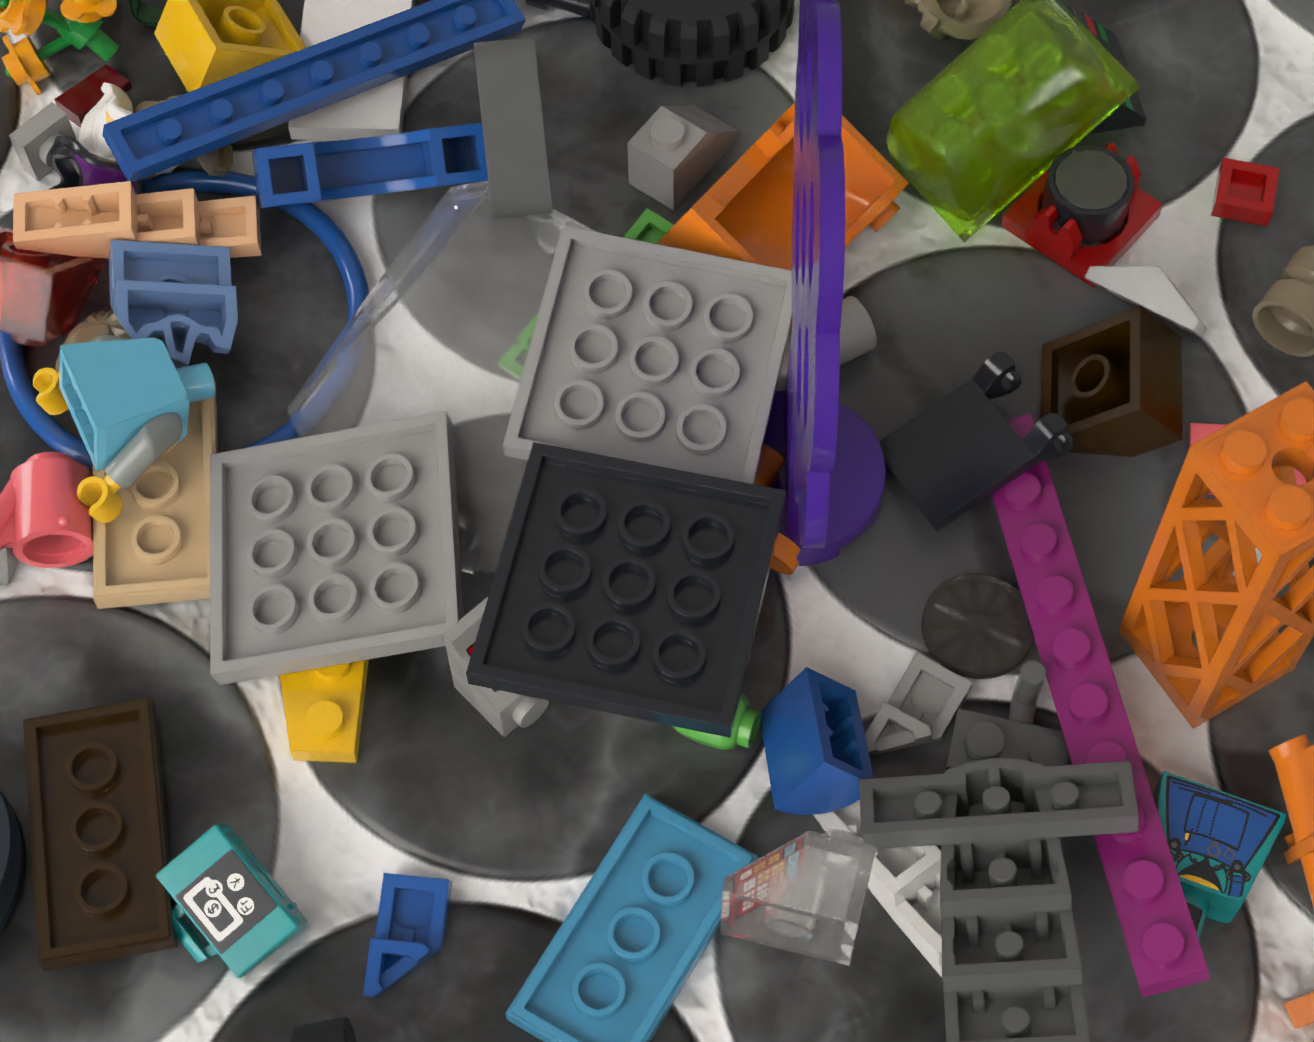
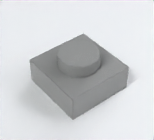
M53 102L9 135L23 169L37 181H40L54 170L51 149L57 136H69L76 139L67 113Z

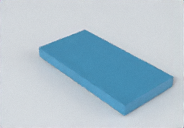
M644 794L506 1011L507 1020L543 1042H650L731 909L734 876L757 863L758 856L653 797Z

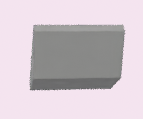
M1090 266L1084 277L1098 288L1137 307L1141 306L1149 313L1200 338H1203L1207 330L1206 325L1170 277L1159 266Z

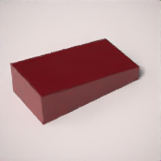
M105 64L54 100L56 105L67 113L69 120L81 127L85 115L104 96V93L101 91L104 82L116 85L124 92L129 91L132 85L130 80Z

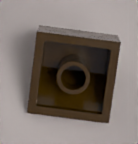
M1138 306L1043 344L1041 418L1049 413H1057L1067 423L1068 432L1074 441L1072 449L1068 451L1072 453L1134 457L1183 440L1182 337L1143 307Z

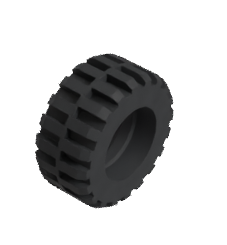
M590 0L592 21L596 24V34L604 46L608 49L611 48L612 56L626 67L634 64L635 72L650 80H653L655 76L662 77L666 85L681 87L683 81L696 82V87L712 86L714 79L724 77L725 81L728 82L743 76L744 68L749 67L751 70H754L768 60L769 52L773 53L786 38V30L791 26L795 0Z

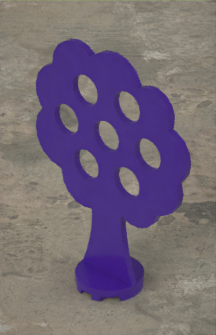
M800 0L794 117L792 335L785 391H776L764 441V444L776 450L784 458V463L778 471L779 478L772 487L786 490L785 506L778 533L792 540L800 548V552L796 557L799 561V566L818 564L838 557L841 548L855 540L869 524H874L881 507L886 470L882 448L873 430L855 411L839 402L840 328L845 260V169L841 136L842 31L838 0Z

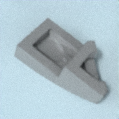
M916 652L888 702H883L865 733L869 756L941 741L955 719L957 709H961L972 690V682Z

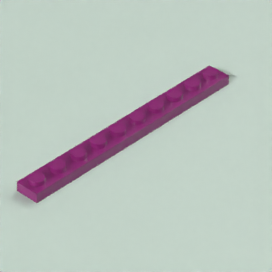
M1031 413L1006 420L1022 440L1034 427ZM1046 461L1039 462L992 494L1040 658L1046 669V678L1072 765L1131 761L1139 815L1138 832L1094 835L1143 998L1210 980V976Z

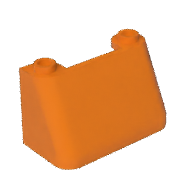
M795 103L656 244L792 271ZM842 115L841 136L845 169L846 248L868 225L877 232L898 212L900 207L893 200L909 182Z

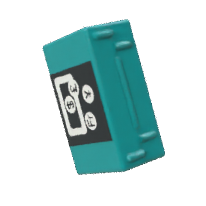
M229 823L212 826L156 874V878L177 902L172 916L175 932L180 942L197 963L218 954L237 978L248 974L308 924L306 918L297 908V904L291 901L244 843L243 837L239 836ZM185 914L210 943L206 948L183 918Z

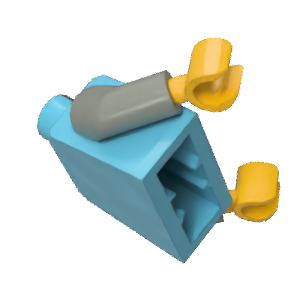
M100 334L89 342L60 345L59 372L53 368L46 367L39 369L33 378V386L39 392L36 402L49 415H59L69 409L96 471L105 469L107 473L103 479L96 476L88 477L82 480L77 488L78 499L87 507H90L89 515L100 523H109L120 514L123 508V500L117 491L121 487L129 489L158 458L175 443L182 441L187 435L189 403L211 399L215 396L214 379L207 363L175 368L163 341L155 337L126 339Z

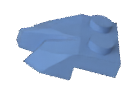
M111 240L109 247L110 305L116 318L132 339L160 338L175 368L189 365L195 342L207 345L215 353H229L238 323L236 286H232L230 247Z

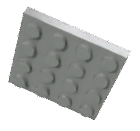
M562 226L502 446L504 456L528 460L533 442L755 484L793 319L792 271Z
M446 411L210 454V675L219 685L445 646L443 633L464 617L453 423Z

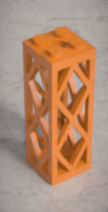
M1307 381L1190 445L1118 629L1193 729L1293 671L1314 636V565L1309 569L1308 564L1314 558V390ZM1294 468L1304 476L1306 484L1296 485ZM1211 491L1217 499L1204 498ZM1212 534L1218 536L1219 539L1203 555L1202 544ZM1255 548L1262 554L1259 563H1257ZM1183 567L1184 576L1180 581H1169ZM1289 583L1290 589L1281 598L1276 596ZM1282 626H1288L1281 633L1278 632ZM1196 635L1198 650L1192 642V636Z

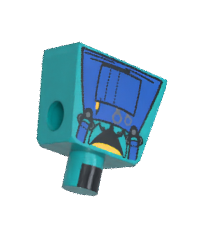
M1164 771L1152 795L1198 940H1200L1206 917L1222 923H1230L1260 872L1284 825L1287 814Z

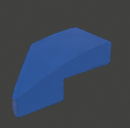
M391 873L383 874L375 938H370L363 996L377 998L443 948L452 881Z

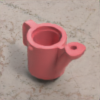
M61 452L39 453L17 466L12 471L9 481L0 493V551L4 548H12L13 554L19 561L41 568L73 566L93 556V517L89 515L90 507L83 504L77 496V488L80 482L88 477H92V473L87 466Z

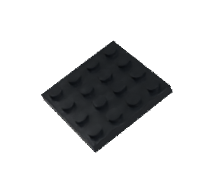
M533 442L466 671L468 684L731 738L784 511L786 490Z

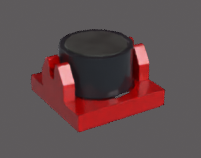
M1113 143L1102 147L1090 145L1074 147L1070 145L1054 159L1051 166L1003 215L1001 227L1094 288L1095 285L1084 278L1089 267L1114 266L1160 216L1163 204L1138 188L1141 173L1134 156L1129 155L1124 160L1117 155L1116 145ZM1123 223H1124L1123 229L1121 230V232H1119L1120 228L1122 227V225H1123ZM1098 242L1101 243V245H1097V246H1093V247L1080 246L1081 243H1083V244H1093V243H1098Z

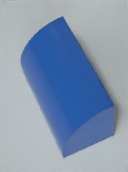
M806 667L760 711L762 712L761 730L774 809L791 814L815 815L836 811L860 799L859 779H872L874 775L856 690Z

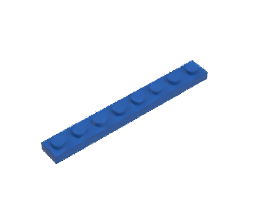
M431 0L106 123L103 126L102 136L126 179L133 183L474 49L473 43L495 41L521 31L526 19L515 0Z

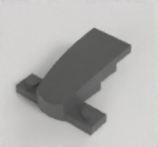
M989 758L967 762L945 770V774L859 779L863 850L941 845L940 911L946 1042H1090L1083 991L1082 965L1072 913V895L1059 837L1138 832L1139 815L1131 761L1043 767L1041 763L1021 759Z

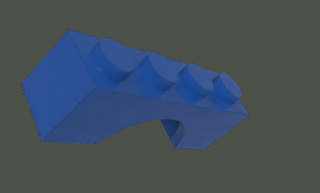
M482 123L430 128L358 139L257 148L252 151L260 209L488 181Z

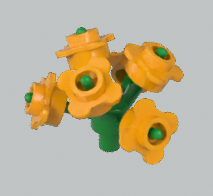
M0 0V32L6 33L10 29L11 33L16 36L22 33L31 35L42 23L57 29V32L61 35V37L38 50L28 36L14 44L7 34L3 36L2 40L10 52L1 57L6 67V76L12 77L18 86L28 82L34 92L40 95L43 92L38 82L51 75L44 60L70 45H73L78 50L86 45L107 62L120 45L99 27L103 23L102 17L111 16L116 11V0H62L60 6L62 15L47 8L48 0Z

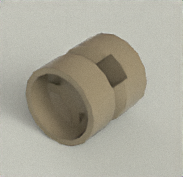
M1314 245L1302 247L1292 256L1283 268L1280 279L1268 288L1254 307L1252 314L1254 326L1264 340L1274 348L1297 357L1314 355Z

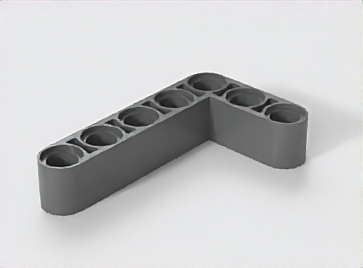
M534 37L473 43L493 219L553 213Z

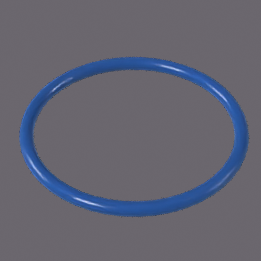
M184 170L163 173L151 179H142L147 193L194 188L195 192L226 193L243 197L256 195L258 200L255 176L228 171L224 177L209 176L205 170ZM312 202L275 208L286 212L310 229L327 247L342 275L347 295L348 320L344 344L329 378L316 396L286 424L268 436L242 448L309 436L329 417L344 398L359 372L366 352L370 333L371 302L363 266L343 231L326 213ZM33 252L29 254L30 256L52 262L55 260V258ZM38 252V253L46 254V255L53 256V257H56V258H57L58 255H59V254H53V253ZM32 274L30 277L21 275L20 279L23 290L26 287L24 279H27L28 282L37 280L35 274ZM38 279L36 282L33 281L29 290H24L23 293L35 291L41 279ZM4 306L0 326V359L3 376L12 400L32 430L52 449L71 456L74 460L87 466L89 471L93 472V463L83 440L65 429L36 402L37 393L29 378L24 358L23 335L28 312Z

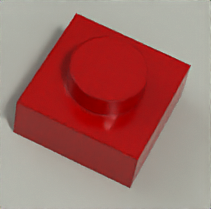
M1223 157L1218 170L1211 216L1268 227L1273 214L1280 168Z

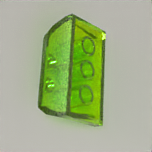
M1021 0L892 117L887 136L890 160L965 243L1048 170L1058 155L1069 148H1073L1140 87L1135 78L1063 4L1055 0Z

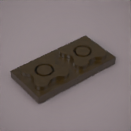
M148 697L23 719L39 966L45 972L178 947L172 916L174 899L156 878V874L170 863L156 706L152 698Z

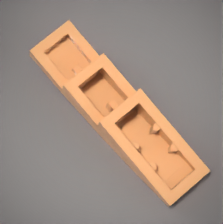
M131 181L14 193L13 243L16 249L109 259L111 240L230 247V258L262 256L260 208L256 195L198 201L194 188L135 194Z

